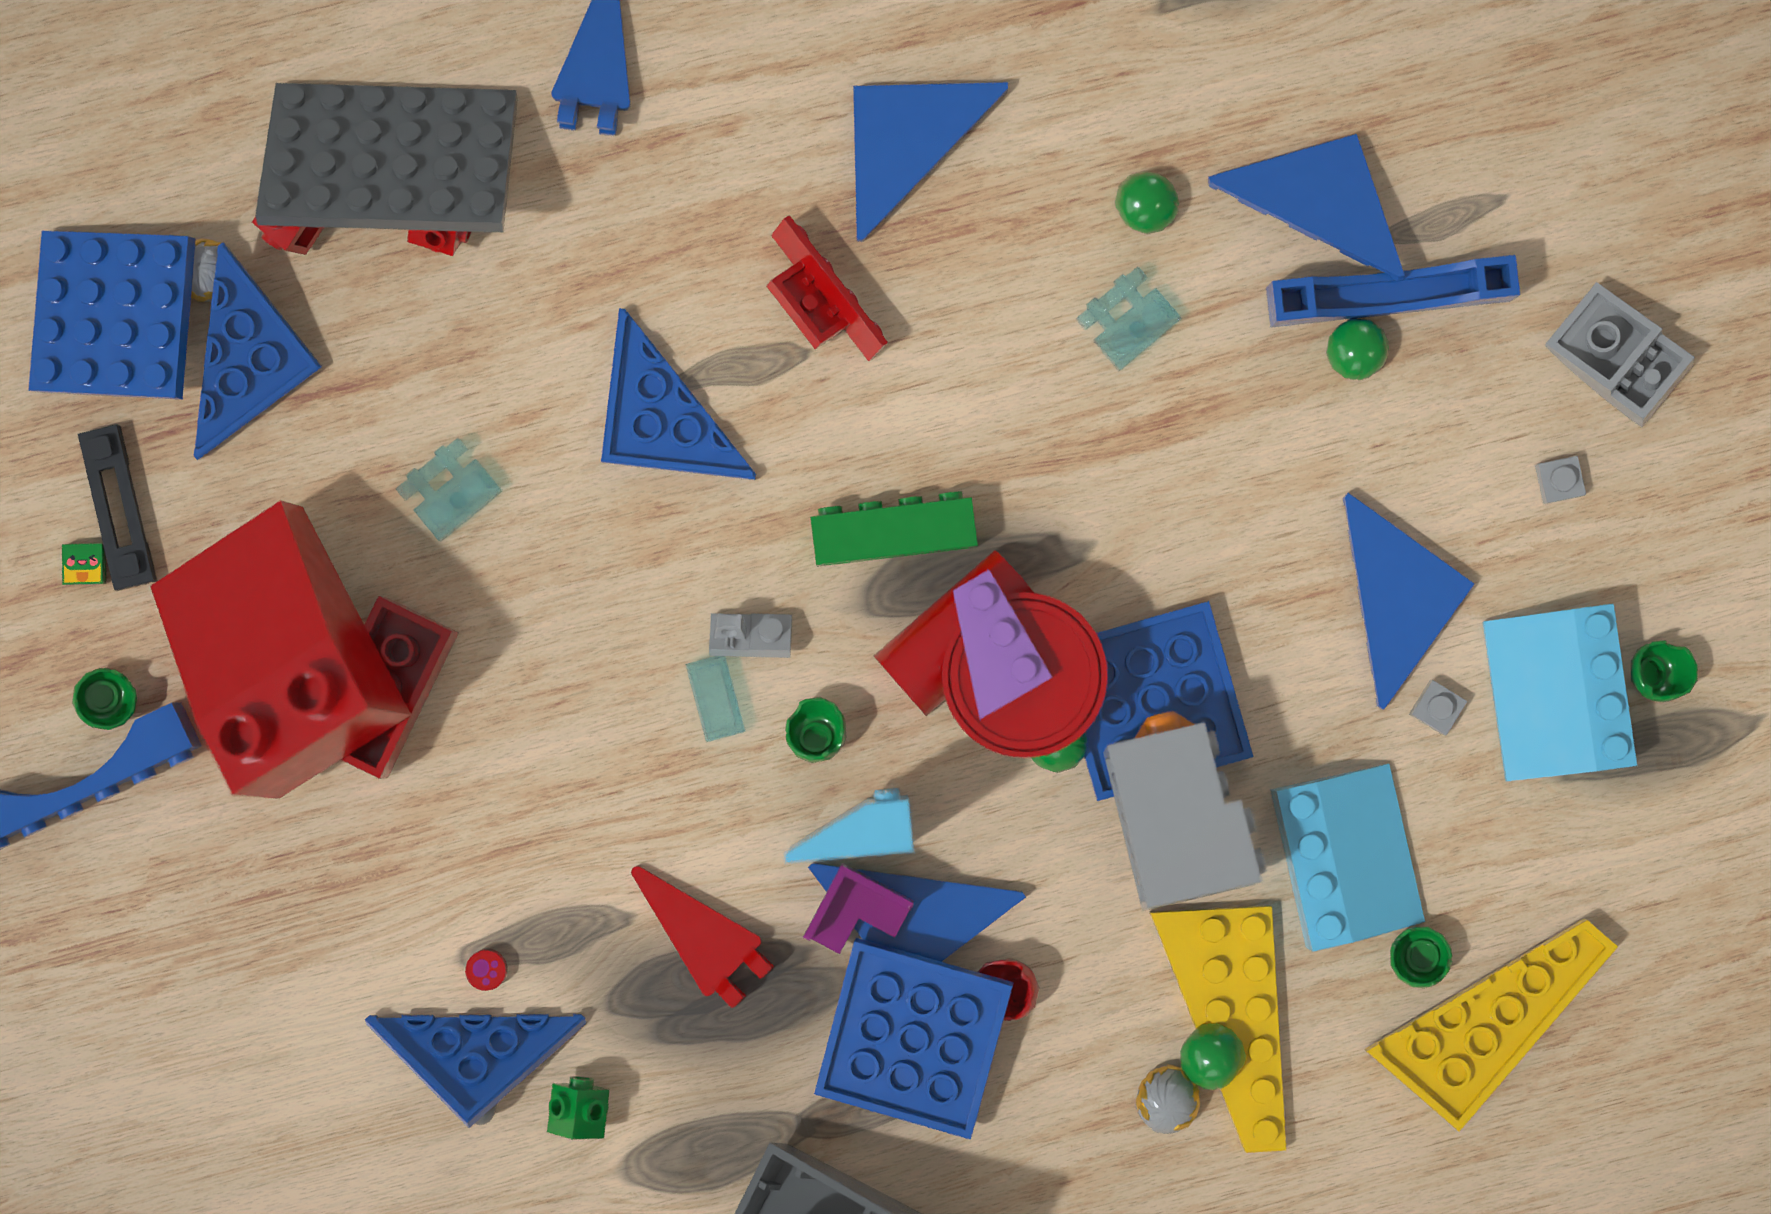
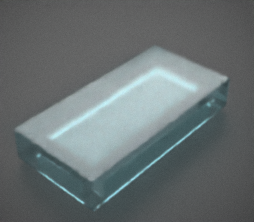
M714 656L685 664L706 742L746 732L726 656Z

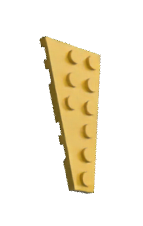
M1272 906L1149 912L1195 1029L1202 1024L1218 1023L1231 1029L1243 1043L1246 1055L1245 1064L1231 1083L1220 1089L1245 1153L1286 1151Z
M1582 919L1364 1050L1460 1132L1618 946L1588 920Z

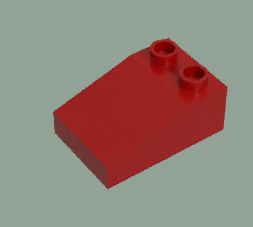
M282 500L278 501L150 586L196 724L232 795L280 799L411 715L302 506Z

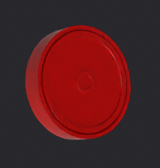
M1037 593L1004 595L1052 678L980 719L959 624L948 643L942 666L944 696L948 708L960 728L984 748L1010 757L1031 758L1057 752L1076 741L1097 717L1107 688L1108 674L1105 653L1092 626L1068 604L1056 598Z

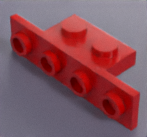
M788 215L780 222L771 236L792 262L793 266L771 279L766 287L815 350L844 330L869 362L888 343L883 336L880 326L864 312L855 294L846 288L834 273L831 263L821 256L809 241L806 231Z

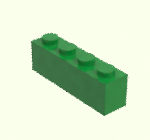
M962 491L938 494L939 501L923 503L922 496L898 499L899 506L883 508L882 501H873L858 504L859 511L843 513L842 506L819 508V516L810 517L816 566L821 567L977 548L972 497L963 498Z

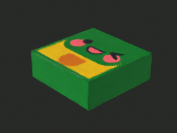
M103 543L62 544V585L106 584V554Z

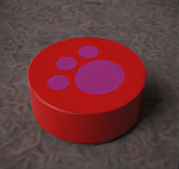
M483 949L476 952L469 958L465 967L468 982L474 988L481 991H490L497 988L505 980L508 971L505 958L499 952L492 949Z

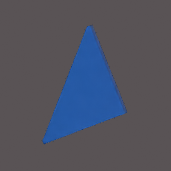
M1008 82L853 86L857 242H863L881 221L905 199L907 194L946 156L953 146L977 124L1000 97L1008 91Z
M1357 134L1208 177L1207 182L1210 188L1214 190L1219 189L1237 198L1238 202L1264 215L1269 214L1288 224V227L1316 241L1320 240L1340 250V253L1390 275V278L1396 281L1404 279L1405 274Z
M225 242L218 245L194 448V457L197 460L322 367Z
M619 308L601 462L756 480V473L626 309Z
M1346 493L1343 497V504L1346 510L1349 541L1358 583L1357 589L1367 638L1366 644L1371 674H1373L1376 692V705L1381 710H1384L1471 590L1474 583L1354 496Z
M812 863L808 866L809 870L827 892L840 867ZM856 869L914 900V905L911 911L908 912L895 937L861 919H858L854 929L863 940L942 962L1021 902L1026 896L1022 891Z
M516 1014V1017H492V1015H459V1017L402 1015V1018H378L377 1015H369L365 1022L426 1086L470 1128L586 1024V1019L582 1014H573V1016L549 1017V1014Z

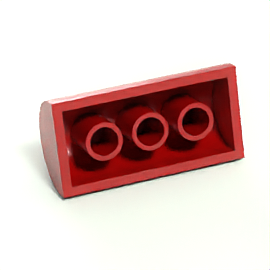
M996 550L991 552L873 655L925 716L946 700L942 685L943 660L948 643L960 624L953 590L989 570L1003 595L1023 592L1035 593Z

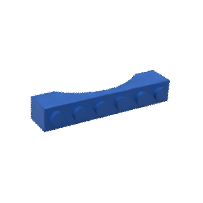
M1516 255L1480 258L1434 267L1404 271V279L1400 281L1390 278L1391 276L1386 273L1304 277L1272 281L1266 287L1270 328L1510 302L1520 296Z
M182 702L169 703L136 719L126 739L115 754L95 773L75 785L53 793L40 795L18 794L0 789V850L10 846L8 838L22 832L25 838L47 828L45 821L56 815H59L60 819L63 820L83 811L84 809L81 805L83 802L94 797L97 802H101L119 794L118 786L132 780L134 785H137L157 775L155 768L169 762L172 768L194 758L191 751L202 745Z

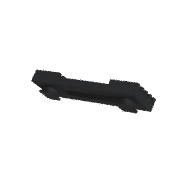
M116 424L77 434L114 590L120 591L142 584H149L150 582H157L149 543L146 541L131 478L130 463L121 426ZM112 468L115 469L132 545L120 548L101 473Z

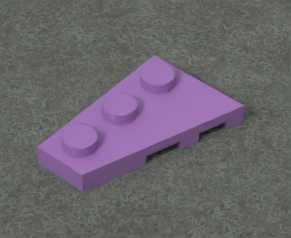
M989 570L953 590L980 719L1052 678Z

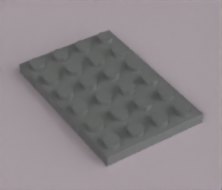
M276 83L255 213L258 225L503 233L518 101L516 90Z

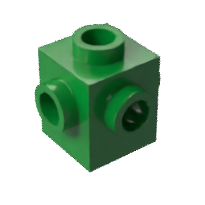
M571 1076L569 1083H552L547 1132L571 1140L604 1139L610 1090L594 1086V1079L580 1076Z

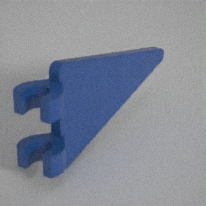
M591 0L551 92L552 98L560 102L557 116L560 129L576 131L579 105L600 107L597 122L599 134L615 136L618 110L627 111L630 108L620 0Z

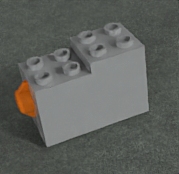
M1174 711L1146 718L1133 740L1107 745L1103 753L1142 911L1240 889L1262 882L1260 875L1266 873V866L1261 849L1253 848L1250 835L1256 832L1252 811L1250 808L1244 809L1241 800L1225 804L1224 798L1229 795V787L1224 771L1217 772L1214 759L1216 755H1219L1218 743L1214 731L1207 732L1205 723L1195 725Z

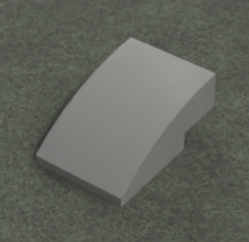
M1597 282L1545 344L1576 376L1641 428L1693 367L1695 359L1693 355L1664 336L1661 327Z

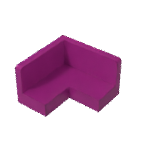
M842 862L803 938L809 941L812 939L840 954L858 919L895 937L908 912L911 911L914 900Z

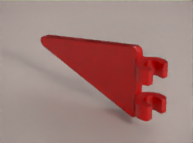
M640 866L632 868L631 875L703 995L711 996L716 991L731 1008H734L747 996L736 984L728 979L741 964L745 962L760 979L764 978L775 967L757 950L762 943L760 936Z

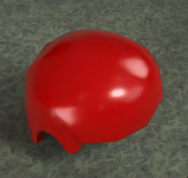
M1002 959L986 962L977 971L1014 982L1003 1021L1024 1018L1034 1009L1039 985L1030 967L1015 959Z

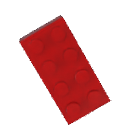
M378 596L364 625L411 715L341 760L370 775L383 779L389 777L459 632L387 597Z

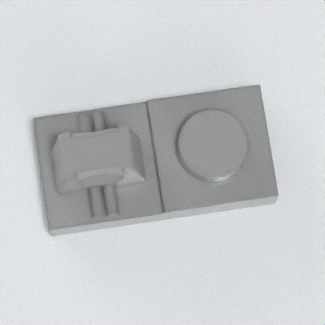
M711 613L709 655L790 658L792 615Z

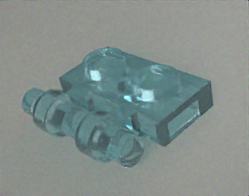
M1136 267L1127 276L1124 274L1120 275L1113 281L1114 287L1101 298L1097 299L1094 297L1086 304L1087 309L1076 318L1084 330L1089 329L1096 322L1103 327L1105 331L1096 337L1093 342L1118 371H1121L1182 319L1157 288L1153 289L1144 298L1136 288L1148 278L1139 267ZM1125 298L1132 308L1115 321L1109 311Z
M459 438L455 439L447 447L444 445L434 451L435 457L419 470L416 468L406 474L408 479L396 488L404 500H408L417 491L425 498L413 510L440 542L503 491L477 459H474L465 468L461 466L457 459L468 448ZM447 468L454 477L435 491L429 481Z

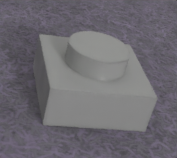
M1578 456L1535 465L1543 504L1586 495Z
M1430 680L1409 715L1446 736L1467 701L1434 680Z

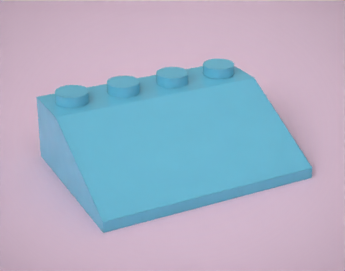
M1614 604L1482 622L1505 781L1637 766Z
M1390 764L1270 790L1306 948L1311 951L1327 949L1425 922Z
M899 788L875 790L874 798H867L791 845L785 853L786 863L913 851L908 795H900Z

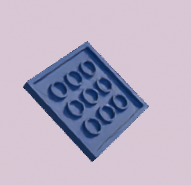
M42 231L29 391L183 400L196 239L190 236Z
M1209 601L1096 633L1105 653L1108 674L1107 688L1102 706L1097 717L1086 730L1087 749L1084 759L1096 801L1114 797L1103 753L1107 745L1133 740L1146 718L1174 711L1195 725L1205 723L1207 732L1214 731L1218 743L1219 755H1216L1214 759L1216 768L1254 757Z
M856 938L853 943L814 1094L971 1140L1014 982Z

